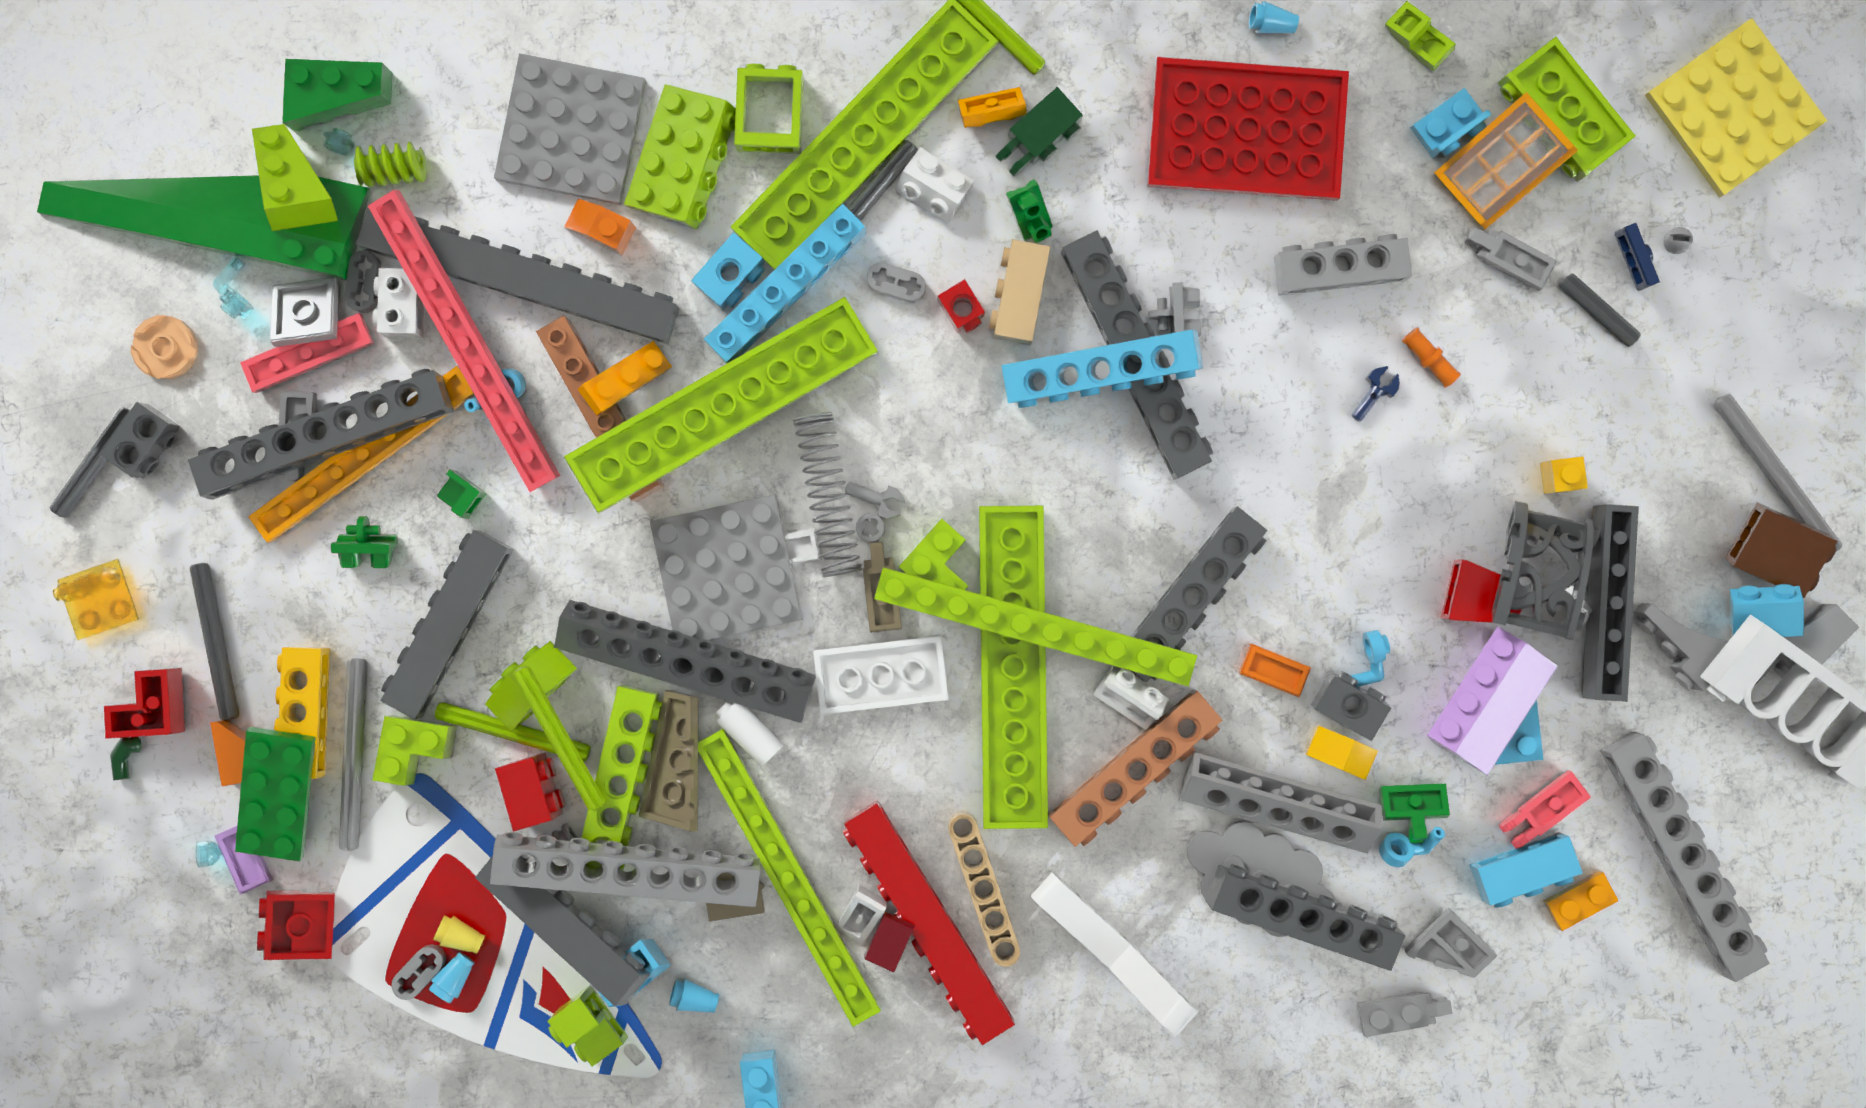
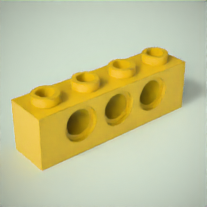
M282 647V653L277 658V670L281 673L280 686L277 687L275 695L276 703L279 705V718L275 721L274 730L316 737L312 779H317L325 776L330 648ZM300 671L307 676V684L304 688L299 687L296 682V677ZM298 704H302L306 709V716L303 720H299L295 715V708Z

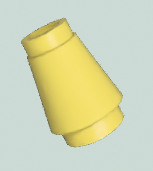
M444 915L433 940L440 942L439 946L477 954L485 935L480 934L455 916L449 918Z

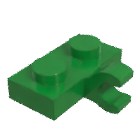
M1446 783L1381 786L1379 789L1383 821L1409 820L1408 836L1410 843H1423V839H1427L1425 819L1448 818L1450 816Z

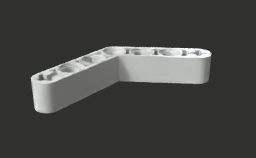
M1051 872L1031 894V898L1105 964L1146 1009L1174 1036L1177 1037L1199 1013L1196 1007L1133 943L1055 873Z

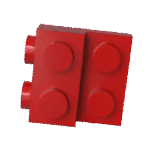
M300 890L266 891V898H259L258 918H265L264 931H258L257 951H263V960L332 959L335 893L301 892Z

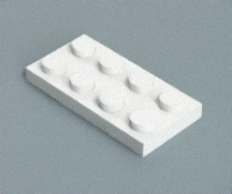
M941 636L813 650L820 715L948 700Z

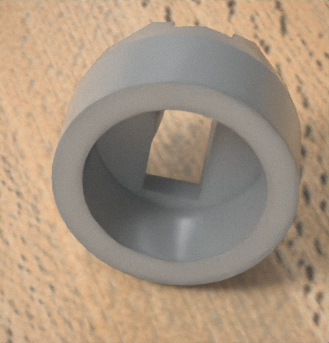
M1674 228L1666 233L1663 241L1664 247L1672 254H1681L1691 247L1693 235L1686 228ZM1673 236L1685 237L1686 241H1673Z

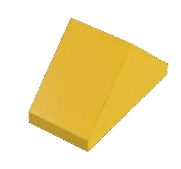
M1318 725L1306 755L1366 780L1378 750Z

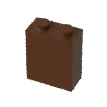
M1757 502L1725 559L1732 566L1776 586L1780 584L1800 586L1802 597L1805 598L1807 593L1814 590L1820 578L1819 573L1824 564L1830 562L1836 552L1835 545L1838 541L1821 530Z

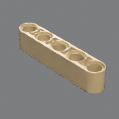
M957 811L949 819V834L991 957L1000 966H1011L1019 959L1020 948L977 821L970 812ZM963 818L969 820L972 824L969 833L960 835L955 832L953 827L957 820ZM975 849L981 852L983 857L980 863L977 865L966 863L964 856L967 851ZM982 880L989 881L993 885L991 893L985 896L979 895L975 891V885ZM991 911H998L1003 915V921L997 926H991L985 921L987 914ZM1000 943H1011L1014 946L1013 952L1005 957L997 954L996 948Z

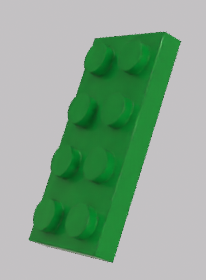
M249 727L246 730L235 852L299 862L304 857L316 737L257 727Z

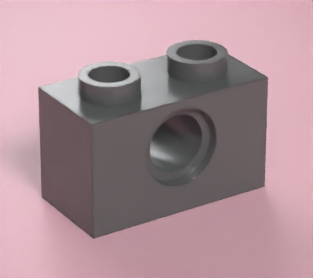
M1330 671L1311 705L1316 711L1372 742L1391 710V707L1385 702L1387 696L1372 687H1369L1368 691L1356 686L1358 683L1357 679L1343 671L1339 675ZM1349 697H1360L1361 702L1357 709L1351 711L1345 709V702Z

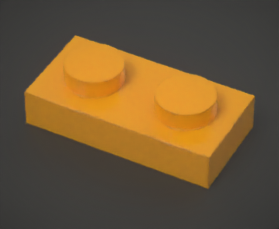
M1020 87L958 100L964 128L980 127L986 123L1000 120H1013L1027 114L1026 103Z
M1601 871L1543 900L1557 928L1561 931L1619 901L1604 872Z

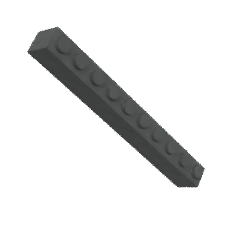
M367 208L356 245L364 250L398 260L370 209ZM414 216L445 272L450 277L664 344L669 343L680 309L675 303H672L673 297L659 292H655L654 297L642 293L643 288L626 282H624L623 287L611 284L612 278L598 273H594L593 277L582 275V269L566 263H563L562 268L550 265L551 259L544 256L532 254V257L528 258L520 255L521 250L502 244L501 249L490 246V240L471 235V238L467 239L459 236L460 231L441 225L440 230L429 227V221Z

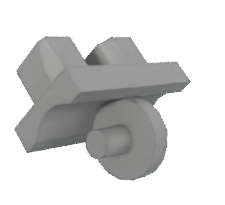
M1183 282L1172 283V287H1169L1170 309H1167V298H1157V310L1148 312L1149 319L1158 320V331L1168 330L1167 319H1170L1171 333L1194 329L1197 330L1198 337H1200L1201 320L1184 319V308H1198L1200 306V289L1183 287Z

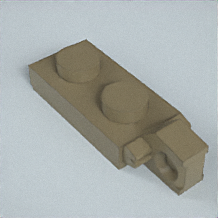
M883 542L870 543L871 560H864L863 568L870 633L902 629L900 607L874 599L882 568L895 570L892 557L884 558Z

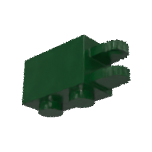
M1056 87L1009 129L1008 137L1011 141L995 157L1001 162L1009 158L1019 148L1025 156L1015 162L1009 171L1015 177L1030 163L1034 165L1040 159L1043 162L1047 161L1058 150L1055 145L1063 138L1067 141L1073 138L1081 130L1079 124L1082 121L1083 114Z

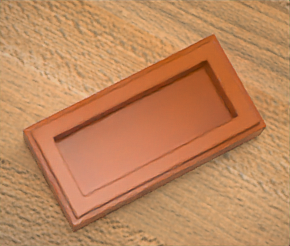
M1249 644L1238 673L1300 698L1311 667L1254 644Z

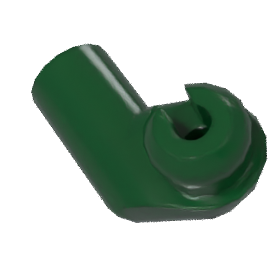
M139 737L120 738L111 751L110 759L113 781L130 778L128 758L131 753H139L141 751L142 744Z

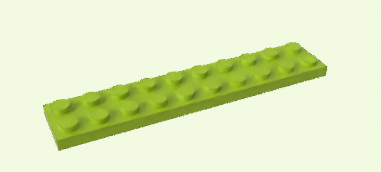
M948 0L730 228L775 270L839 206L844 204L903 141L998 44V40L956 0Z
M843 297L564 456V459L596 512L600 514L876 355L878 350L846 297Z
M1044 505L979 506L980 594L1045 612ZM981 629L983 829L1048 828L1046 647Z

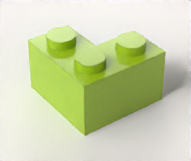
M941 519L898 567L906 574L965 590L968 585L950 570L945 563L966 539L946 521Z
M551 641L541 648L537 645L531 648L523 656L524 662L520 665L513 662L502 672V678L489 689L492 695L485 705L511 732L533 715V711L513 678V672L520 667L529 666L548 698L565 684L577 669L559 649L554 648V644Z
M395 715L384 716L372 780L402 786L414 784L420 755L439 759L452 758L457 726Z
M591 985L562 1005L547 1021L550 1025L549 1032L558 1043L563 1042L566 1048L575 1043L574 1050L577 1056L583 1062L588 1061L591 1067L623 1045L628 1038V1035Z

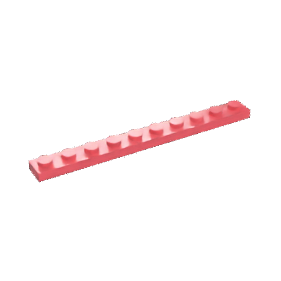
M392 190L368 205L529 492L561 476L400 190Z

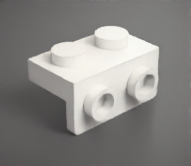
M920 147L903 170L895 190L906 199L949 223L975 180Z
M1112 666L1093 693L1095 697L1145 730L1148 729L1155 719L1158 720L1162 716L1169 700L1158 689L1150 687L1135 677L1131 671Z

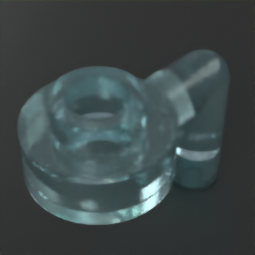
M236 256L213 280V287L220 294L219 299L222 301L221 309L234 319L238 316L246 318L254 309L249 301L228 285L246 265Z

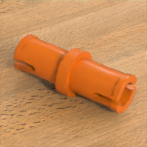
M1418 327L1414 328L1402 339V342L1421 360L1419 364L1423 368L1427 367L1445 388L1455 382L1461 375L1442 355L1443 350L1439 346L1435 348Z

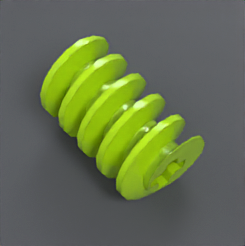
M412 142L407 143V149L404 152L400 144L395 143L393 153H390L386 144H382L381 154H377L373 145L369 146L368 155H364L361 146L356 147L354 168L360 186L364 183L368 187H373L376 181L379 185L385 186L389 180L392 184L398 185L402 179L405 183L409 184L413 182L414 178L418 182L426 181L427 167L424 151L421 147L419 150H415Z

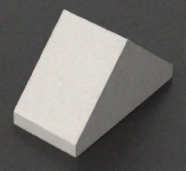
M859 885L837 923L836 929L863 945L884 913L887 902L879 895Z

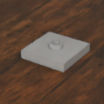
M335 277L273 285L270 342L274 347L337 339L339 282Z

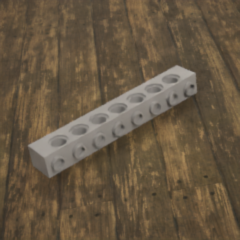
M1632 732L1599 750L1722 975L1734 982H1738L1769 965L1770 963L1765 955L1767 948L1758 935H1754L1749 926L1752 923L1750 916L1743 907L1738 906L1733 896L1736 895L1734 887L1728 879L1722 877L1718 869L1720 862L1712 850L1706 848L1702 840L1705 838L1701 827L1689 817L1687 813L1689 806L1685 798L1679 792L1676 793L1672 786L1673 776L1664 764H1660L1655 755L1658 750L1653 740L1644 734ZM1643 761L1645 771L1642 776L1637 777L1635 767L1637 763ZM1658 789L1661 795L1660 801L1653 806L1651 794ZM1674 818L1676 828L1672 833L1668 834L1666 825L1670 819ZM1690 847L1691 857L1688 861L1684 862L1682 853L1685 848ZM1705 875L1707 884L1704 889L1699 890L1698 881ZM1721 904L1723 908L1722 914L1715 919L1713 915L1714 909L1717 905ZM1734 933H1737L1738 941L1733 947H1730L1729 939Z
M506 832L503 835L497 834L490 884L756 907L761 870L760 859L754 858L753 855L748 853H737L735 856L722 855L715 850H705L702 853L689 852L682 847H672L669 850L656 849V847L649 844H640L632 847L623 846V844L616 841H607L599 844L590 843L583 838L565 841L556 840L555 837L550 835H540L532 838L523 837L522 834L516 832ZM530 855L534 857L535 861L525 863L519 857ZM564 858L569 863L565 866H558L553 860ZM598 861L602 866L598 869H591L586 863ZM623 864H631L635 869L625 872L619 867ZM656 867H664L668 872L658 875L652 870ZM689 870H697L701 873L694 878L685 875ZM725 872L733 875L729 880L718 878L721 873Z

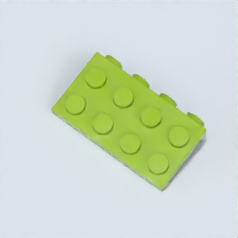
M1556 36L1498 82L1501 87V94L1510 103H1514L1527 92L1578 149L1574 155L1561 165L1563 172L1568 177L1574 178L1576 182L1586 177L1591 171L1636 137ZM1530 114L1522 119L1528 127L1534 128L1535 131L1541 127ZM1546 132L1540 136L1541 144L1548 152L1557 145Z
M665 84L624 205L634 210L680 222L690 228L697 229L700 222L706 216V204L710 192L715 189L720 163L727 154V142L731 131L735 129L736 108L727 100Z

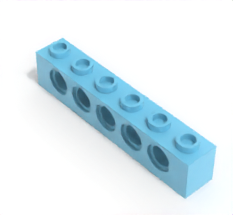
M844 204L839 206L704 340L726 363L743 355L867 234L866 227Z
M1194 329L1001 365L1008 403L1018 402V408L1038 405L1037 399L1049 397L1050 403L1068 400V393L1080 391L1081 397L1100 394L1099 388L1112 385V391L1132 388L1131 382L1144 380V386L1163 383V376L1176 374V380L1196 377L1195 370L1204 369L1198 332ZM1164 349H1169L1174 355V362L1168 368L1163 367L1159 363V355ZM1132 355H1137L1142 361V367L1136 374L1131 373L1127 368V361ZM1100 361H1105L1110 368V373L1105 379H1100L1095 372L1096 365ZM1069 367L1075 368L1078 373V379L1073 385H1069L1064 379V373ZM1039 372L1044 374L1047 381L1045 388L1041 391L1037 390L1033 384V379Z

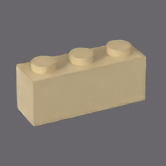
M1012 239L1011 248L1004 247L1001 266L1007 267L1005 279L998 278L995 298L1001 299L999 311L992 310L989 329L995 330L994 339L1026 345L1032 344L1050 246Z

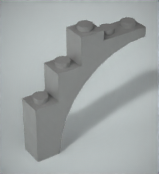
M1641 603L1633 611V614L1639 619L1637 624L1649 635L1654 634L1662 642L1660 647L1672 658L1677 657L1669 666L1676 674L1674 679L1686 690L1704 691L1710 684L1700 676L1729 640L1717 639L1694 632L1672 620L1654 604ZM1821 604L1804 618L1803 636L1784 638L1822 665L1859 626L1837 604ZM1780 653L1755 685L1773 667L1775 672L1784 678L1795 663Z

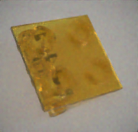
M119 559L58 579L57 588L53 589L54 598L65 603L77 640L139 619Z

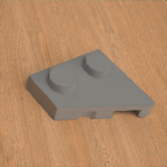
M1450 908L1443 912L1405 949V953L1411 958L1415 959L1417 957L1430 961L1435 966L1444 969H1454L1460 974L1475 978L1497 957L1496 952Z

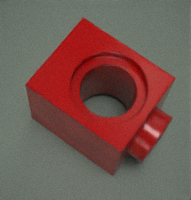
M965 279L937 296L938 303L957 333L963 329L968 333L982 324L980 319L984 317L985 311ZM961 301L970 304L972 311L968 316H958L953 310L955 304Z

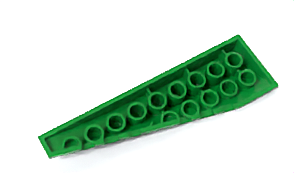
M259 175L44 181L37 213L347 281L348 263L350 257L357 250L356 242L362 227L370 188L318 177L332 199L338 221L276 231L271 230L264 210Z

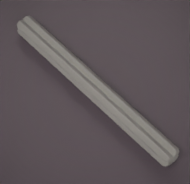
M1731 394L1720 397L1714 403L1715 407L1798 519L1832 536L1838 541L1835 545L1836 552L1842 548L1841 541Z
M361 658L348 659L346 672L339 848L348 851L359 847L366 660Z

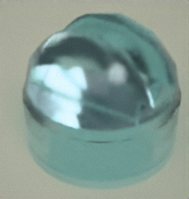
M211 841L196 843V862L198 868L210 867L219 861L222 852L218 844Z

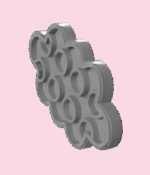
M1236 821L1227 827L1223 835L1212 831H1201L1188 842L1187 858L1194 868L1203 873L1200 889L1204 899L1207 896L1218 865L1230 868L1231 864L1245 868L1249 871L1248 875L1260 878L1261 874L1270 876L1279 881L1278 885L1289 888L1290 885L1299 886L1309 892L1308 895L1319 899L1320 895H1325L1335 899L1332 892L1320 884L1323 868L1317 856L1304 849L1294 850L1290 841L1281 834L1270 833L1263 835L1261 829L1252 822ZM1253 889L1245 890L1241 894L1240 900L1250 898ZM1283 899L1275 900L1271 904L1270 910L1278 909L1282 905ZM1312 910L1304 911L1301 914L1300 920L1308 919L1312 914ZM1237 919L1239 922H1241V923H1243V924H1247V925L1251 924V923H1248V922H1245V921H1242V920ZM1263 928V929H1264L1266 932H1268L1270 935H1273V936H1276V937H1284V936H1286V935H1283V934H1280V933H1277V932H1274V931H1271V930H1268V929Z

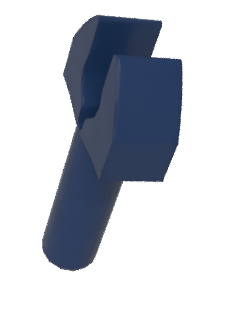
M1388 366L1370 371L1365 378L1370 382V390L1352 412V417L1356 421L1361 422L1381 396L1387 395L1392 398L1399 390L1400 381L1398 374L1393 376L1389 385L1379 387L1381 384L1380 377L1388 369Z

